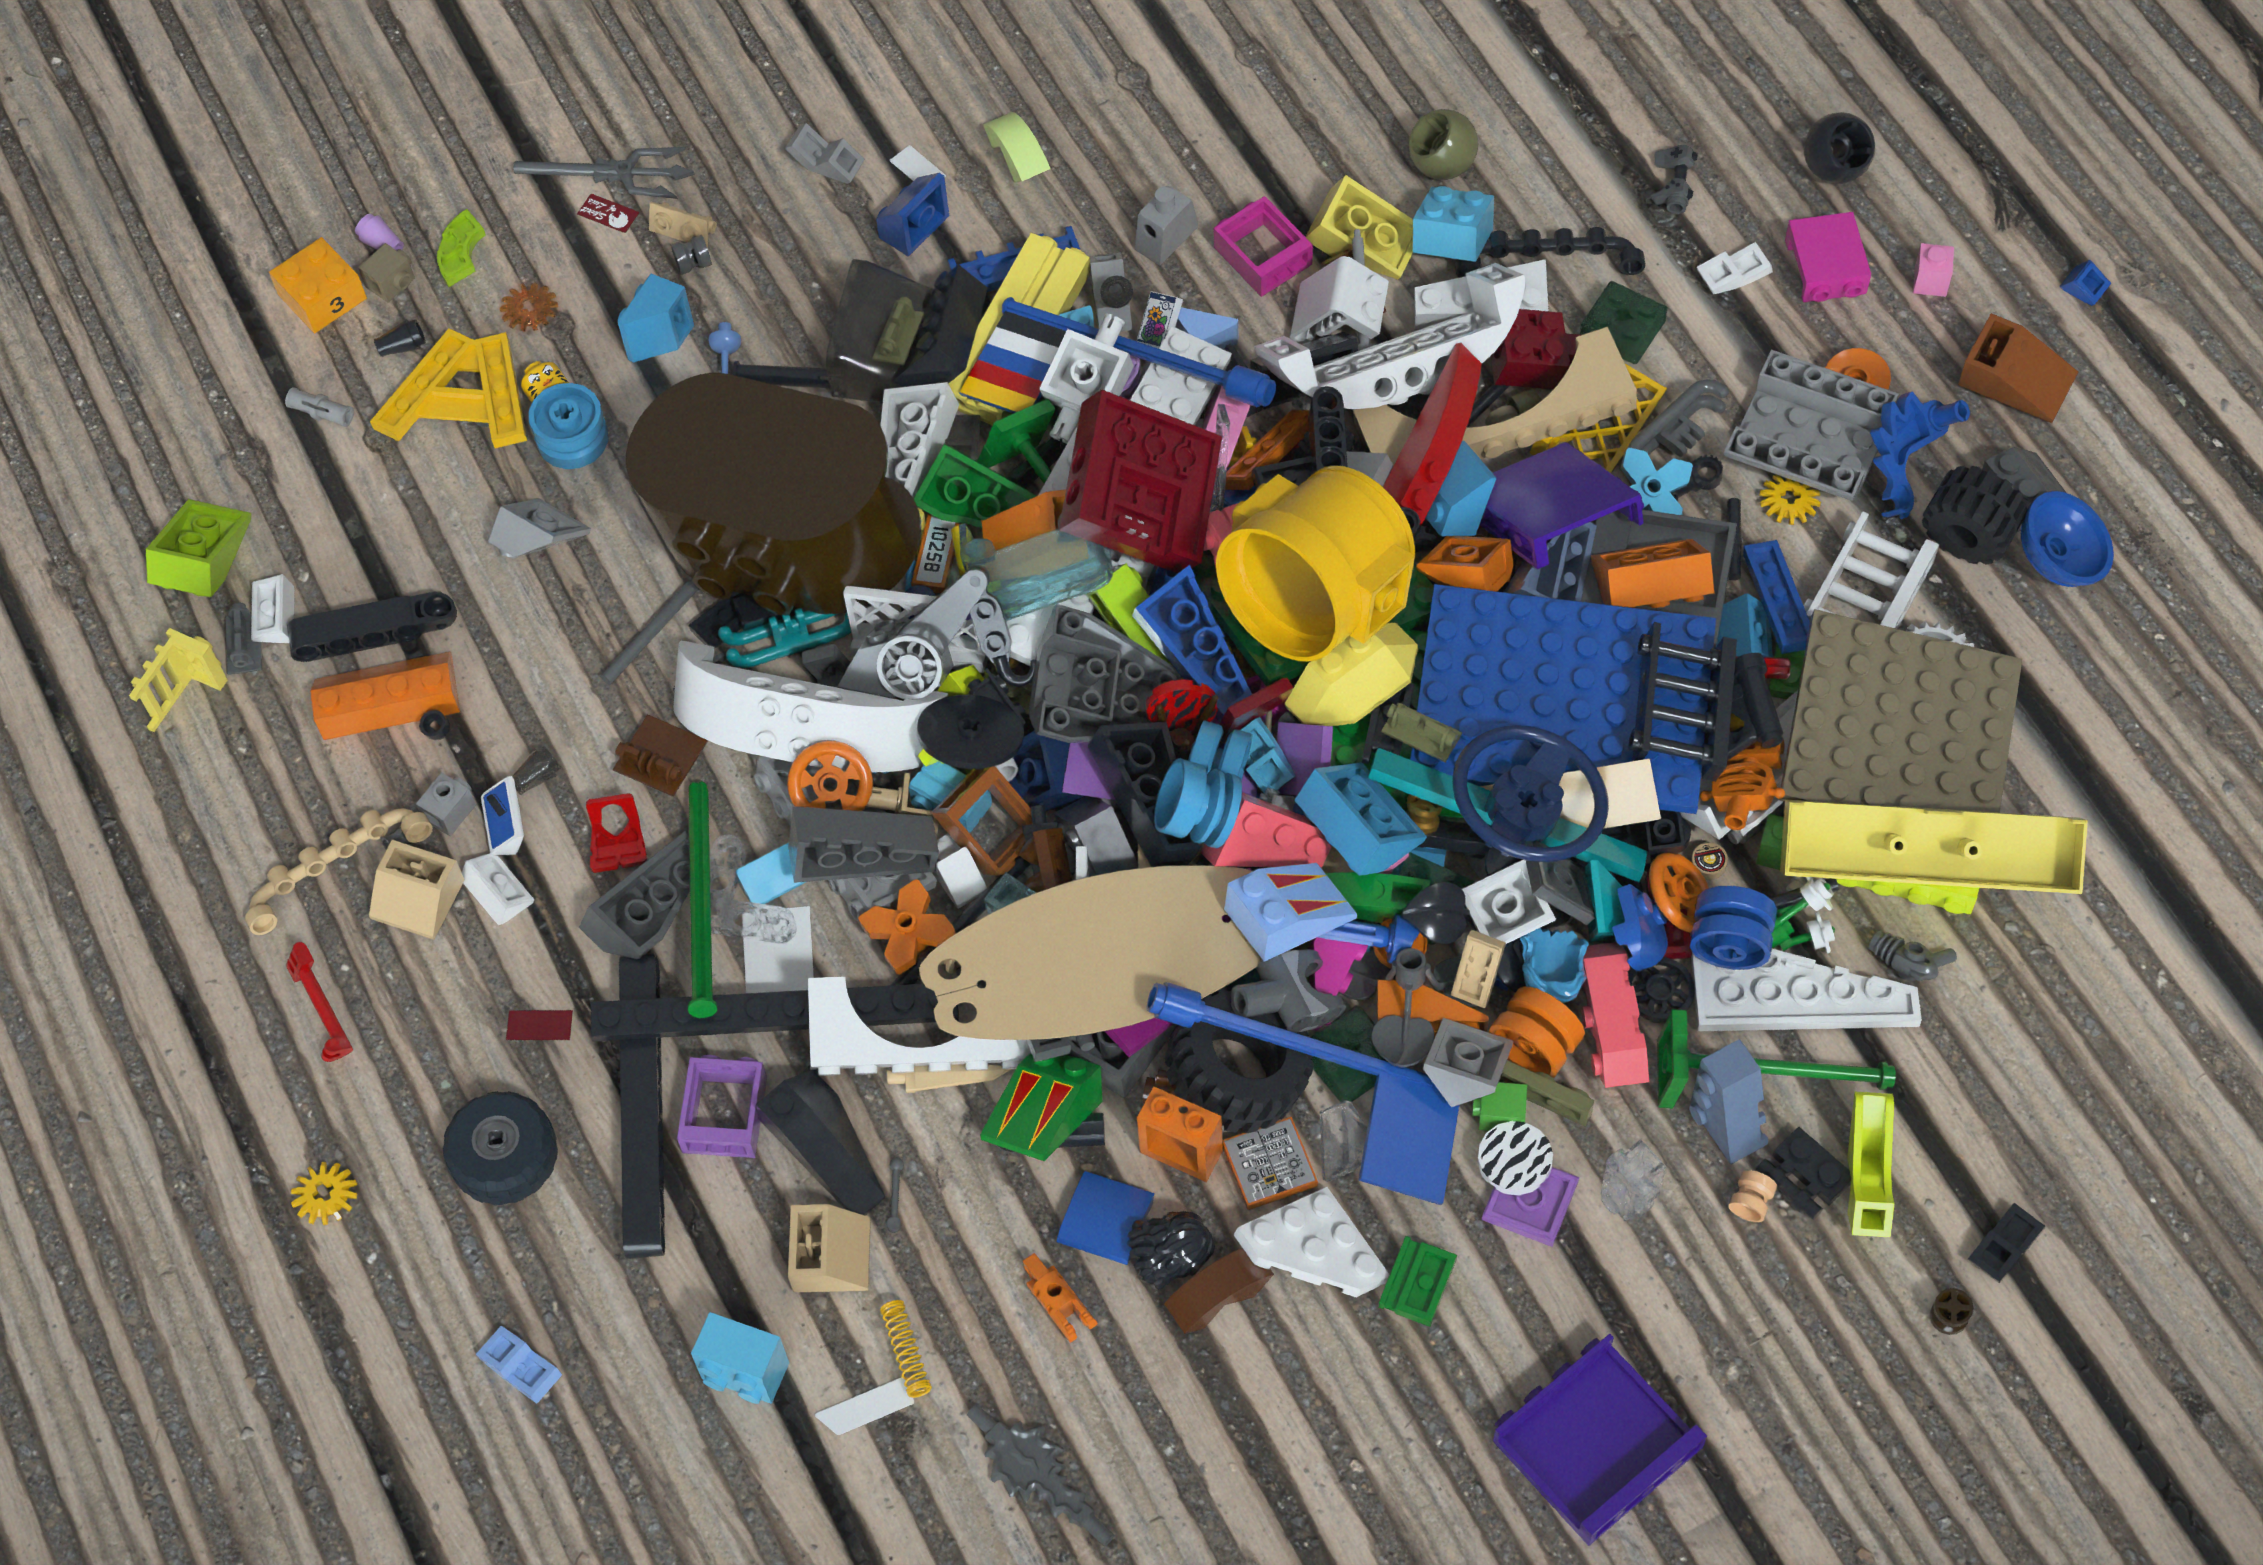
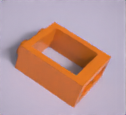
M1153 1086L1137 1116L1140 1153L1207 1182L1223 1152L1222 1116ZM1181 1107H1186L1188 1111L1186 1113H1181L1179 1109Z

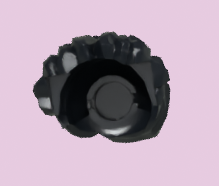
M1188 1211L1167 1212L1162 1218L1136 1220L1127 1236L1130 1239L1127 1241V1245L1132 1248L1129 1253L1130 1257H1140L1134 1264L1135 1269H1140L1138 1273L1141 1276L1140 1280L1143 1283H1154L1158 1290L1163 1289L1165 1285H1169L1176 1278L1195 1275L1210 1259L1215 1250L1212 1234L1204 1226L1201 1217Z

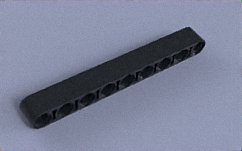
M657 953L644 954L639 959L620 956L619 1000L660 998V968ZM661 1038L620 1040L622 1232L624 1255L626 1259L664 1256L665 1206Z

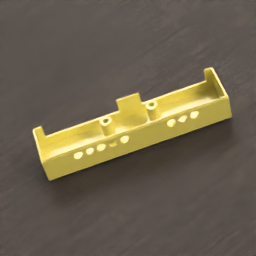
M1785 800L1780 872L1786 876L2082 894L2088 820L2079 817Z

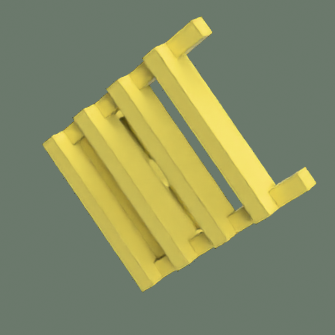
M169 628L166 632L169 640L164 646L158 644L154 649L157 657L152 663L146 660L143 664V668L146 671L141 679L134 677L131 681L134 689L129 697L136 702L140 698L150 717H152L147 725L148 730L155 732L191 679L219 691L228 681L221 668V662L216 658L212 650L213 646L204 638L199 636L192 638ZM162 665L175 685L173 690L169 687L160 670ZM150 682H152L161 700L164 701L161 707L148 686Z

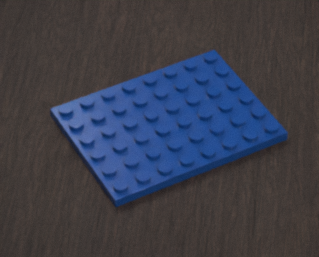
M1434 584L1417 712L1453 727V729L1462 732V735L1446 763L1413 747L1410 760L1453 776L1454 767L1460 753L1474 738L1494 728L1521 725L1544 729L1567 739L1581 749L1596 767L1632 762L1633 751L1628 749L1630 734L1636 725L1642 655H1638L1637 649L1641 635L1647 634L1653 623L1657 622L1661 623L1660 641L1710 651L1714 646L1716 618ZM1658 655V673L1705 683L1711 678V670L1707 669L1706 665ZM1655 687L1654 704L1699 714H1704L1708 709V701H1704L1702 696ZM1652 719L1651 736L1696 746H1702L1704 743L1705 733H1702L1700 728ZM1507 740L1495 743L1482 750L1475 757L1468 771L1467 782L1480 787L1493 785L1503 773L1511 771L1513 766H1526L1543 744L1527 740ZM1649 751L1644 759H1650L1659 810L1697 814L1702 765H1699L1697 760ZM1569 759L1564 773L1580 770Z

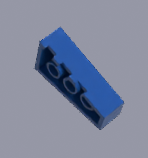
M1188 565L1138 605L1132 617L1183 679L1193 680V685L1198 686L1204 683L1219 697L1217 701L1218 711L1215 718L1220 722L1229 706L1252 695L1224 640L1219 624L1216 623L1208 607L1209 604L1204 593L1201 592L1196 582L1194 572L1191 566Z

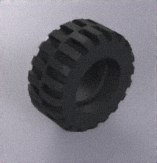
M1233 985L1229 991L1227 987H1223L1202 998L1201 1001H1204L1207 1006L1235 1014L1231 1006V992L1237 985ZM1278 1012L1249 1017V1019L1287 1030ZM1202 1021L1199 1023L1194 1022L1191 1028L1177 1025L1167 1043L1169 1048L1165 1053V1064L1167 1067H1170L1166 1073L1169 1083L1171 1085L1176 1084L1177 1088L1174 1091L1176 1096L1222 1116L1224 1131L1235 1133L1239 1128H1242L1244 1133L1257 1132L1260 1127L1261 1129H1267L1275 1125L1278 1119H1283L1307 1087L1308 1079L1312 1075L1314 1063L1311 1060L1313 1056ZM1307 1031L1297 1032V1034L1309 1037ZM1227 1039L1247 1046L1262 1062L1266 1078H1246L1229 1070L1216 1055L1212 1041Z

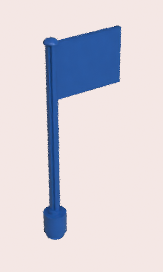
M1169 982L1164 984L1155 983L1147 1001V1011L1154 1013V1017L1186 1028H1191L1194 1022H1206L1376 1075L1358 1180L1438 1205L1443 1204L1459 1105L1451 1108L1427 1074L1406 1067L1393 1066L1387 1061L1207 1006L1204 1001H1201V993Z

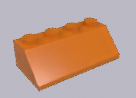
M451 651L317 678L314 680L310 690L314 721L323 740L420 721L422 716L431 710L440 711L444 715L460 712Z

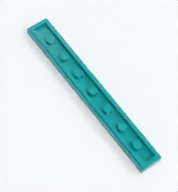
M1377 748L1369 771V779L1460 813L1453 793V776ZM1467 782L1468 793L1474 808L1487 824L1491 825L1492 821L1488 816V811L1485 812L1484 809L1491 791ZM1559 818L1552 833L1541 843L1548 847L1564 845L1578 838L1587 828ZM1601 833L1588 849L1574 856V858L1587 863L1590 860H1598L1608 871L1639 882L1644 874L1648 851Z

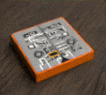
M1292 1117L1277 1121L1275 1125L1267 1129H1261L1260 1127L1257 1132L1242 1133L1222 1140L1224 1152L1247 1210L1318 1186L1317 1178Z

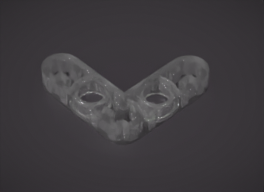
M725 834L718 837L713 842L710 850V884L712 880L722 876L729 879V884L722 890H714L710 887L711 899L716 901L715 909L717 915L711 917V933L777 944L790 941L797 932V925L793 913L789 909L734 900L738 886L735 872L743 867L745 850L737 836ZM729 847H733L735 853L729 854L727 859L728 867L724 866L725 860L722 852H727ZM750 913L755 916V920L750 926L740 927L736 924V920L741 914ZM765 916L767 923L763 922V929H761L762 917ZM780 920H785L786 926H782L780 931H775L774 925H778Z

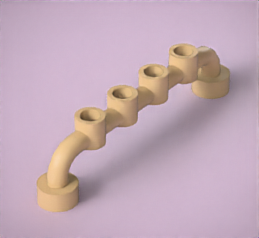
M406 808L394 809L383 815H380L376 810H371L364 813L360 819L363 827L350 834L347 829L343 828L335 830L329 837L332 845L321 852L316 847L303 849L298 856L301 864L289 871L284 865L273 867L267 874L270 882L258 889L251 898L250 910L245 916V921L250 931L255 935H264L276 927L277 917L269 905H265L266 901L274 895L290 893L295 888L296 882L306 876L315 877L322 874L328 863L338 857L348 858L357 851V846L369 839L378 840L380 836L384 837L388 832V828L396 823L401 822V830L409 842H421L432 833L433 828L429 819L422 812L414 813Z

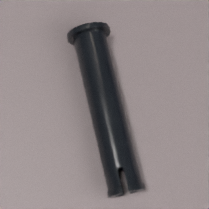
M735 361L733 366V375L777 386L833 389L834 380L820 379L821 376L834 377V368L740 364L739 361Z

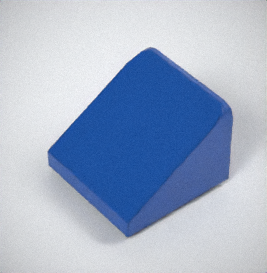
M2091 260L2077 265L2062 282L2060 288L2093 306L2111 285V282Z

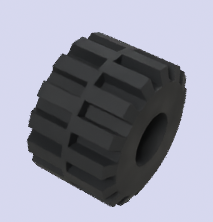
M1958 466L1955 470L1951 469L1944 477L1923 513L1922 525L1927 529L1926 534L1928 537L1939 544V548L1943 551L1946 550L1952 556L1958 559H1965L1972 564H1978L1980 561L1987 565L1992 564L1994 560L1999 561L2005 554L2026 517L2027 504L2022 501L2023 496L2020 491L2014 490L2012 488L2013 484L2007 479L2003 480L1998 477L1997 473L1990 470L1988 472L1983 471L1977 466H1971L1970 469L1965 466Z

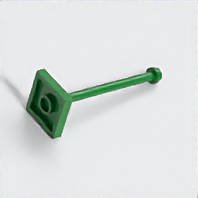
M1049 399L995 421L978 461L990 468L1019 454H1023L1045 484L1052 471L1035 447L1039 446L1055 411V407Z
M1672 1009L1657 1038L1659 1108L1673 1109L1689 1080V1068L1699 1069L1701 1059L1708 1056L1707 1054L1690 1053L1688 1049L1686 1010ZM1754 1058L1761 1068V1074L1872 1082L1877 1084L1879 1090H1885L1887 1087L1893 1088L1896 1078L1895 1067L1888 1065L1887 1062H1879L1877 1068Z

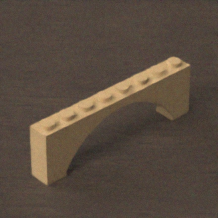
M1608 327L1576 337V353L1567 373L1554 390L1541 402L1526 412L1504 422L1466 428L1462 441H1465L1481 460L1495 458L1503 452L1518 447L1525 448L1541 439L1559 437L1567 431L1582 426L1589 427L1600 420L1612 416H1623L1636 409L1637 389ZM1387 404L1375 408L1353 410L1355 430L1364 452L1387 453L1394 466L1417 420L1388 407Z

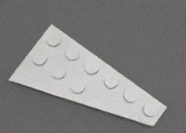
M1772 949L1767 963L1761 967L1748 970L1716 967L1703 962L1692 952L1691 964L1695 987L1694 996L1698 1031L1919 1027L1922 1019L1918 988L1915 986L1877 976L1868 978L1849 973L1847 968L1835 966V969L1815 964L1816 960Z

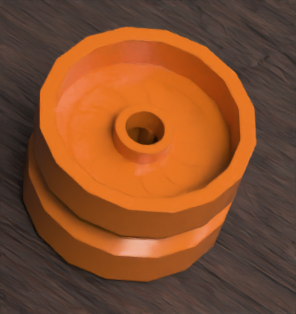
M1527 986L1516 991L1508 1002L1507 1011L1499 1014L1488 1033L1514 1041L1507 1060L1534 1073H1546L1552 1078H1555L1565 1064L1566 1054L1573 1053L1585 1035L1582 1023L1565 1004L1544 991Z

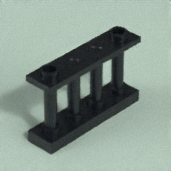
M1654 622L1647 634L1641 635L1637 649L1638 655H1642L1636 725L1630 734L1628 749L1633 751L1632 761L1643 760L1649 751L1697 760L1699 765H1703L1701 779L1716 782L1727 767L1737 639L1723 637L1716 648H1711L1710 651L1660 641L1661 623ZM1658 655L1706 665V668L1711 670V678L1705 683L1658 673ZM1655 687L1702 696L1704 701H1708V709L1704 714L1656 705L1654 704ZM1652 719L1700 728L1701 732L1705 733V743L1702 746H1696L1651 736Z

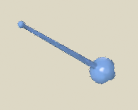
M721 322L718 324V331L712 332L708 337L711 349L721 354L722 373L728 374L729 354L739 349L741 336L737 332L731 331L730 323Z

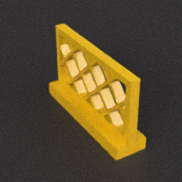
M1625 364L1636 389L1646 388L1655 394L1652 400L1638 402L1637 399L1636 409H1634L1637 420L1636 424L1622 426L1620 416H1612L1615 427L1600 429L1597 422L1592 425L1593 430L1577 432V429L1570 430L1569 434L1565 433L1559 437L1541 439L1533 444L1530 454L1536 455L1557 446L1561 442L1573 441L1575 448L1583 452L1580 440L1596 438L1599 451L1587 452L1584 455L1591 460L1602 458L1605 470L1612 473L1630 442L1639 433L1667 388ZM1618 434L1621 444L1620 448L1606 450L1602 436Z

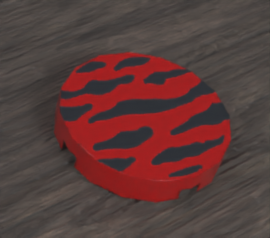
M1179 679L1165 682L1154 688L1152 696L1146 699L1148 719L1152 723L1159 722L1156 707L1158 704H1161L1164 708L1169 731L1176 728H1185L1192 731L1211 697L1216 694L1204 683H1201V686L1193 685V680ZM1217 703L1209 719L1207 720L1208 722H1211L1215 718V715L1218 711Z

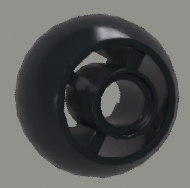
M1832 113L1819 119L1810 128L1804 142V157L1809 169L1817 177L1829 183L1843 184L1862 176L1868 170L1875 155V139L1870 127L1862 119L1850 113Z

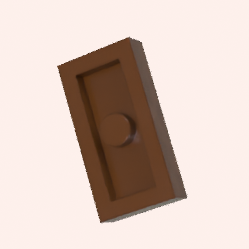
M1062 828L1033 832V837L1024 844L1019 853L1024 860L1040 867V871L1032 875L1020 889V892L1027 897L1072 881Z

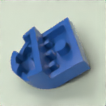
M1628 884L1617 889L1625 922L1613 926L1612 929L1619 945H1627L1632 954L1627 959L1629 965L1634 970L1641 971L1660 962L1667 951L1668 939L1664 924L1667 923V918L1663 915L1656 902L1645 892L1642 893L1633 885Z

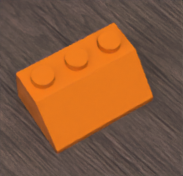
M1693 539L1591 555L1592 566L1605 605L1636 608V606L1649 604V607L1659 608L1670 605L1672 600L1683 599L1685 602H1696L1703 600L1704 595L1714 593L1711 553Z

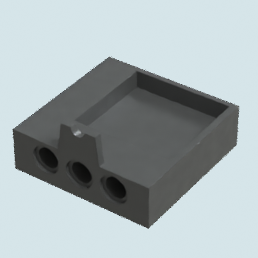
M1618 510L1596 519L1595 525L1597 527L1591 555L1686 539H1693L1711 553L1713 594L1704 595L1703 600L1696 602H1685L1683 599L1670 601V605L1665 607L1652 608L1648 604L1636 606V608L1716 618L1713 649H1715L1718 643L1737 523L1642 510L1644 524L1640 526L1628 520V517ZM1590 556L1581 602L1604 604Z

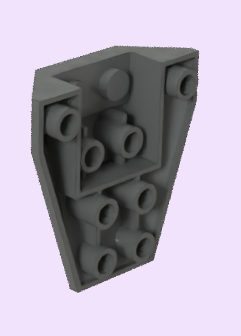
M1056 604L1037 650L1028 715L1037 735L1067 743L1091 742L1101 725L1152 723L1148 719L1146 711L1147 697L1152 696V690L1158 685L1171 680H1179L1182 676L1171 664L1092 614Z

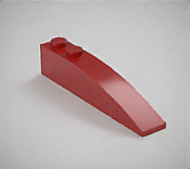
M1456 343L1383 486L1400 507L1410 508L1418 514L1420 524L1425 520L1452 466L1466 431L1478 389L1482 363L1462 343Z

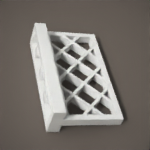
M846 586L843 594L853 637L850 645L851 656H855L857 650L865 641L866 636L874 629V625L884 621L875 615L876 612L881 611L891 618L890 620H893L894 624L908 622L910 620L908 617L911 615L915 616L937 596ZM856 599L865 600L872 606L865 608ZM889 604H899L905 610L900 613ZM971 618L968 621H964L948 645L954 664L952 669L960 670L974 665L979 673H984L989 658L980 648Z

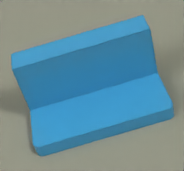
M1746 593L1725 603L1718 643L1723 637L1737 639L1736 656L1748 653H1761L1763 657L1773 658L1771 626L1761 601Z

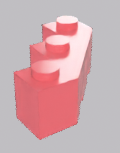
M1617 942L1589 945L1583 959L1584 972L1587 979L1582 984V987L1586 992L1587 1006L1581 1008L1584 1028H1589L1596 1040V1053L1591 1054V1066L1594 1076L1599 1075L1605 1088L1649 1082L1644 1033L1640 1034L1638 1018L1640 1014L1634 986H1630L1628 980V971L1630 969L1627 962L1628 956L1623 946Z

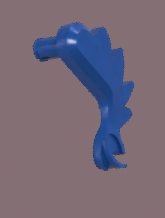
M1908 392L1900 395L1897 403L1893 401L1882 405V427L1871 430L1870 434L1881 455L1874 457L1873 462L1887 478V485L1883 492L1882 500L1892 499L1895 503L1894 510L1881 513L1883 517L1889 518L1900 515V519L1909 516L1914 506V495L1906 477L1908 456L1943 436L1951 424L1967 421L1970 416V409L1965 401L1959 400L1947 405H1943L1937 400L1921 403L1914 392Z

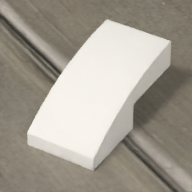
M1756 242L1731 256H1728L1725 251L1697 267V271L1713 294L1742 287L1773 272L1772 265Z

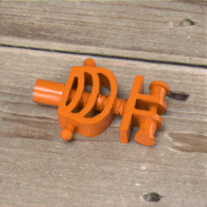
M1784 738L1782 743L1771 748L1762 747V744L1758 741L1753 743L1736 756L1727 760L1726 769L1716 782L1712 781V791H1701L1699 797L1702 801L1706 802L1709 799H1714L1717 811L1726 812L1724 823L1728 828L1732 830L1743 829L1746 826L1749 811L1768 810L1774 797L1781 799L1785 796L1784 789L1777 788L1772 769L1782 768L1783 763L1780 755H1783L1785 750Z

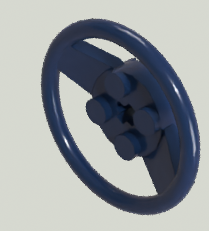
M1521 725L1494 728L1478 735L1468 743L1456 761L1452 778L1453 793L1461 815L1471 829L1485 841L1486 846L1494 847L1506 857L1510 855L1534 862L1565 860L1588 849L1598 839L1606 825L1609 799L1600 772L1581 749L1553 732ZM1527 740L1543 744L1526 766L1515 765L1511 771L1503 773L1495 781L1484 807L1485 812L1488 811V816L1492 821L1490 827L1477 813L1468 793L1467 776L1473 760L1482 750L1501 741ZM1570 759L1582 771L1593 793L1594 813L1589 826L1582 835L1564 845L1546 848L1523 845L1525 841L1539 840L1540 843L1552 833L1563 808L1562 798L1564 791L1559 786V783Z

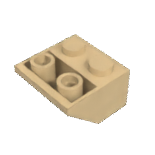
M391 840L376 869L369 911L370 919L434 940L465 880L457 861Z
M830 1204L791 1205L788 1278L793 1292L869 1291L870 1217Z

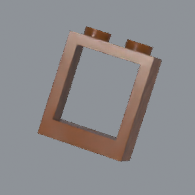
M995 766L972 769L931 812L960 848L967 847L977 868L983 875H1004L1014 867L1016 863L1014 859L1019 855L1026 843L1022 826L1033 824L1031 808ZM987 790L992 793L1018 824V827L990 856L959 821L966 811Z

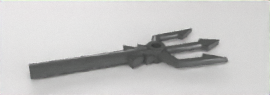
M686 147L635 149L626 160L616 161L611 158L609 162L598 157L595 164L515 161L513 166L514 174L594 176L595 183L609 179V183L619 180L624 183L629 194L672 199L678 198L661 185L656 189L635 187L633 182L634 175L671 176L675 181L695 175L694 171L679 165H675L672 168L634 167L640 156H663L665 159H668L684 151Z

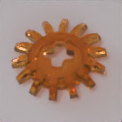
M535 282L531 285L530 291H527L524 283L521 284L522 293L512 288L510 293L514 297L505 296L502 298V302L508 303L500 307V312H507L502 319L504 322L512 319L509 325L512 329L517 324H520L521 331L523 332L526 331L527 326H532L533 331L538 330L537 325L541 322L545 326L549 324L546 319L547 316L555 318L556 313L550 308L558 307V302L551 301V299L556 298V294L554 292L546 293L549 290V287L546 285L537 291L538 284ZM529 300L530 303H535L534 310L530 312L528 309L521 310L524 307L523 302Z

